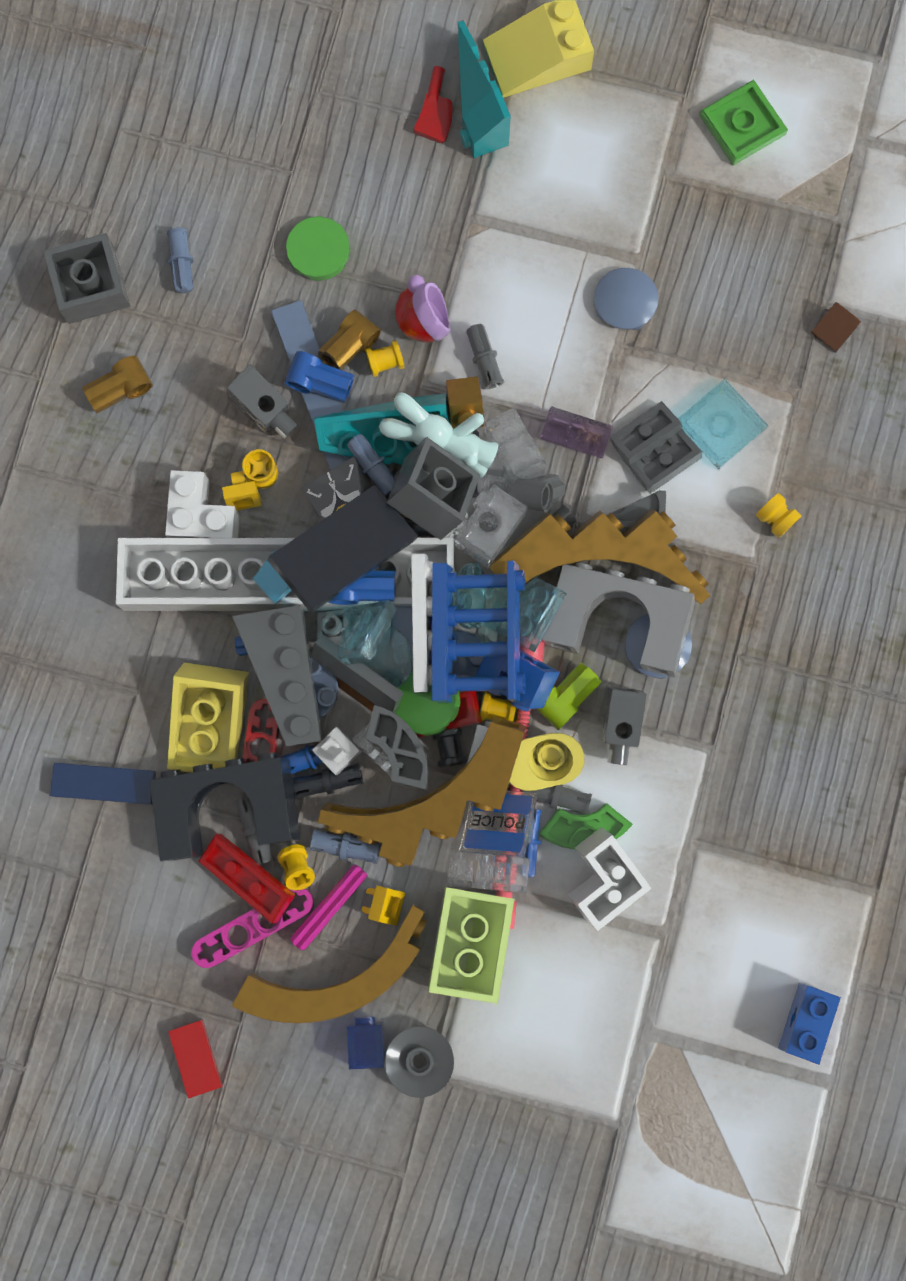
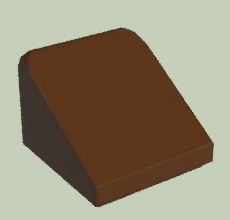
M835 302L811 333L836 353L856 330L861 321L842 305Z

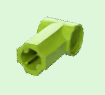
M581 662L565 677L557 688L555 686L552 688L544 708H537L536 710L559 731L579 710L577 707L602 681L588 666Z

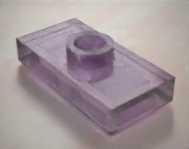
M551 406L541 439L603 459L613 426Z

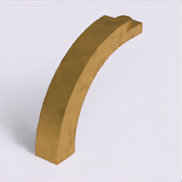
M412 905L396 937L380 959L367 970L348 981L324 988L298 989L272 983L252 973L246 978L232 1007L265 1020L282 1023L320 1022L351 1013L386 992L411 965L421 948L409 941L412 936L418 939L427 923V920L422 918L425 911Z

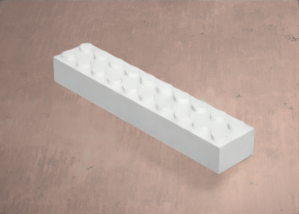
M118 538L116 605L123 611H266L298 605L303 607L304 611H309L293 591L275 605L253 580V577L268 559L269 555L295 538ZM417 538L413 543L373 570L395 571V601H359L358 604L337 605L327 602L316 611L349 609L350 611L385 609L386 611H393V607H412L411 554H426L428 562L447 563L453 568L454 572V538H443L442 540L438 538ZM428 582L429 596H432V582Z

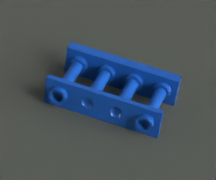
M507 561V574L457 575L447 563H432V701L452 703V695H456L457 691L508 690V700L512 702H520V694H525V674L520 673L519 591L525 590L524 570H519V565L515 561ZM507 588V608L457 609L456 606H453V592H457V589ZM507 622V642L457 643L456 640H452V626H457V623ZM508 656V677H457L456 674H452V661L457 660V657Z

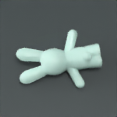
M400 392L396 394L393 401L396 409L415 425L393 418H386L379 425L380 432L383 435L392 439L412 441L417 446L428 437L479 473V478L484 477L496 456L499 445L495 441L481 440L478 436L471 433L484 423L483 415L475 413L453 429L445 418L429 414L406 393Z

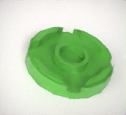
M321 216L306 218L296 224L288 235L286 243L288 260L295 272L309 277L310 280L321 281L331 279L343 270L349 259L350 246L348 235L340 224L330 218Z
M413 672L404 677L398 686V689L403 692L399 708L396 710V715L403 719L414 733L426 736L439 734L447 729L445 727L457 717L461 702L459 691H457L456 695H452V703L432 701V685H430V692H414Z

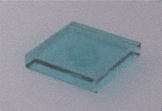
M723 379L678 418L682 423V430L718 470L769 426L726 379Z

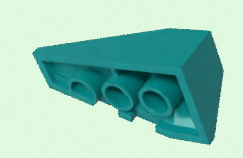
M464 20L458 22L462 129L459 130V136L465 149L470 148L473 158H477L509 146L511 115L496 81H490L489 70L485 60L479 61L477 45Z
M447 393L412 397L426 412L439 415L450 423ZM393 401L314 417L320 451L355 457L347 444L353 437L362 434L378 456L385 458L383 463L389 465L391 463L402 465L405 457L417 445L412 441H402L386 437L379 429L381 421L386 418H393L408 424H415L396 409Z

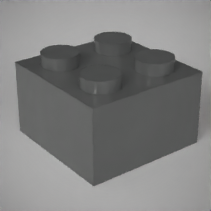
M107 233L43 250L59 311L68 324L131 307L116 251Z
M426 437L405 457L386 503L442 540L464 521L480 474Z

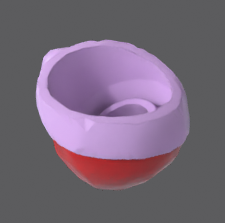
M420 275L411 276L408 281V287L400 293L395 306V319L398 328L408 338L422 343L440 341L450 333L449 318L443 295L435 283H425L424 278Z

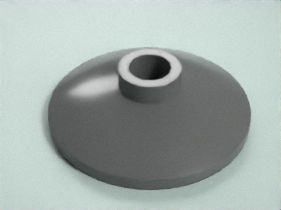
M415 1026L403 1030L391 1041L385 1056V1069L390 1082L401 1093L415 1098L429 1097L438 1093L449 1082L454 1069V1054L449 1042L441 1033L429 1027ZM417 1054H422L426 1057L427 1062L422 1067L416 1066L413 1062V1058Z

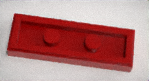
M221 833L215 834L198 860L200 864L272 924L279 921L295 897L293 892Z

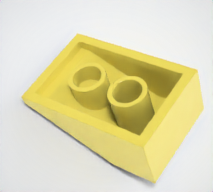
M555 0L545 3L483 39L485 51L503 98L589 71L592 68L594 48L576 0Z
M185 662L181 665L173 676L167 769H180L183 772L193 773V766L213 764V769L225 767V761L237 759L247 704L249 672Z

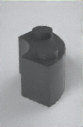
M374 705L366 740L381 747L388 755L392 766L391 781L395 784L427 791L428 763L418 737L411 727L399 716L385 708Z

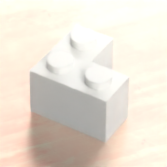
M171 470L165 532L167 538H238L240 515L235 506L208 505L210 481L204 472Z
M600 827L575 847L594 874L569 893L568 896L596 931H599L652 889L613 835L604 828Z

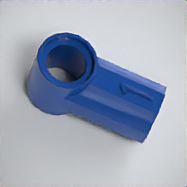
M296 351L284 383L301 393L311 394V392H315L345 403L352 390L354 375L325 365L322 360L312 354Z
M371 571L328 601V603L354 605L358 604L359 601H395V571Z

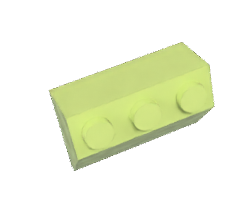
M444 887L428 992L498 1004L515 899Z

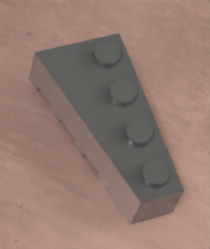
M298 605L232 616L286 746L322 741L323 735L303 607Z

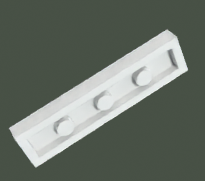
M411 554L414 692H430V685H432V664H430L432 630H429V616H432V596H429L428 582H432V563L434 562H428L426 554Z

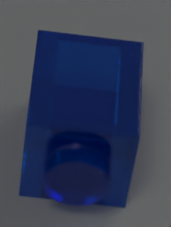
M375 1016L355 1017V1023L347 1026L349 1070L384 1068L383 1022H376Z

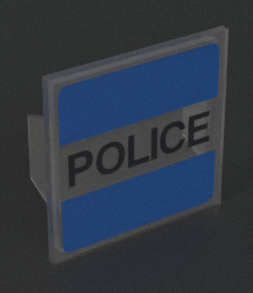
M506 791L501 810L494 808L493 811L481 810L475 807L474 802L471 801L459 851L525 857L527 844L531 843L535 825L534 811L538 794Z

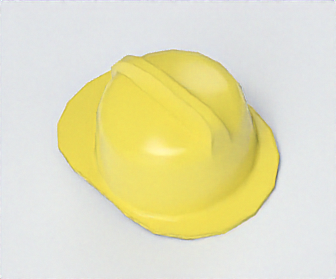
M547 733L523 739L509 782L514 787L524 791L539 790L571 782L580 775L584 767L583 749L573 737L564 733Z

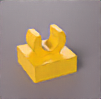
M243 471L231 473L232 485L222 487L226 505L235 506L237 511L262 506L255 481L247 482Z
M376 885V889L368 888L366 893L374 897L371 908L362 906V912L369 914L368 919L397 926L405 892Z

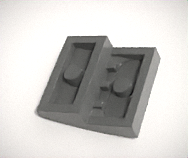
M662 401L609 437L623 461L649 494L702 458V451L682 430L680 420Z

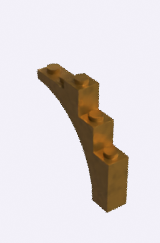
M652 509L623 534H621L620 530L624 526L611 512L606 516L603 512L598 511L571 536L567 534L572 529L559 514L553 517L547 512L488 564L494 574H507V561H515L519 565V570H524L526 583L533 577L557 566L582 560L610 559L635 563L661 573L678 585L689 588V593L694 594L695 601L699 604H702L711 596L705 589L709 584L696 569L692 573L683 564L687 558L676 545H673L671 548L668 546L678 537L672 530L676 524L664 511L658 514Z
M493 716L483 742L470 761L451 780L431 793L407 803L381 808L349 807L327 802L320 811L317 823L324 824L327 830L334 833L343 834L346 831L358 835L357 838L365 843L376 844L380 842L382 846L379 856L386 858L387 863L397 867L412 866L424 829L430 830L429 833L432 836L440 839L456 838L468 800L474 802V806L481 810L493 811L494 808L501 810L526 725Z

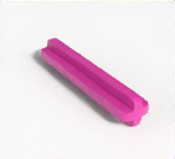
M352 865L293 934L290 941L298 949L305 950L367 878V873L358 865Z

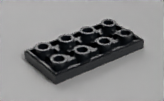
M375 485L269 555L267 561L310 613L316 611L417 539L418 535L397 510L386 503V497Z

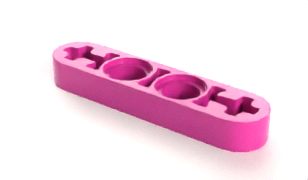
M306 888L290 890L293 893L296 892L298 896H306L307 901L303 903L305 909L301 912L298 908L287 911L286 913L290 916V919L285 921L283 914L273 928L266 929L262 927L259 922L260 913L252 909L207 934L193 945L191 953L193 961L202 968L216 966L311 912L314 906L312 893ZM236 925L244 927L248 934L246 942L240 946L233 944L229 939V932ZM221 933L223 943L230 952L225 954L224 948H221L213 953L214 960L212 962L208 958L202 959L199 954L204 950L202 945L206 943L209 947L221 942L216 937Z

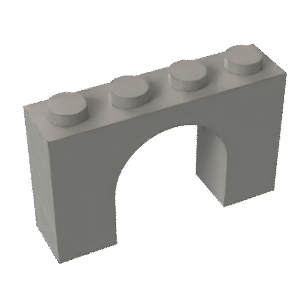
M581 562L562 566L542 639L547 647L579 654L587 621L593 610L607 600L625 598L641 605L650 618L649 632L640 662L642 669L676 678L695 605L694 594L689 593V588L676 584H671L669 588L658 586L657 581L646 577H637V580L624 578L625 574L611 569H606L605 573L593 571L592 566Z

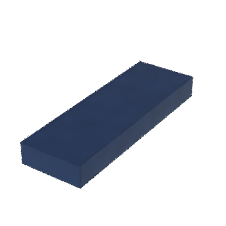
M54 763L50 796L153 805L150 780L155 779L156 771Z

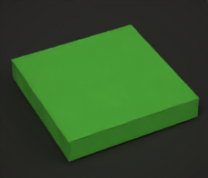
M754 79L705 107L699 114L733 166L785 136L788 131Z

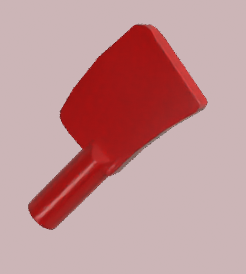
M441 66L433 67L428 93L413 130L414 134L437 143H444L446 141L453 113V102L450 99L440 97L445 69Z

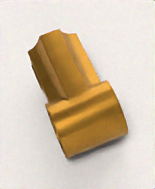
M354 309L342 321L338 332L318 351V357L322 360L323 364L342 370L360 351L365 352V349L371 348L381 334V329Z
M132 355L116 362L111 372L83 386L82 389L94 411L99 413L125 398L134 399L144 395L153 387V383L136 355Z

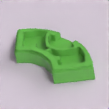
M607 803L596 812L587 815L570 814L558 808L539 832V836L554 845L575 849L576 846L600 827L617 839L628 831L633 824Z

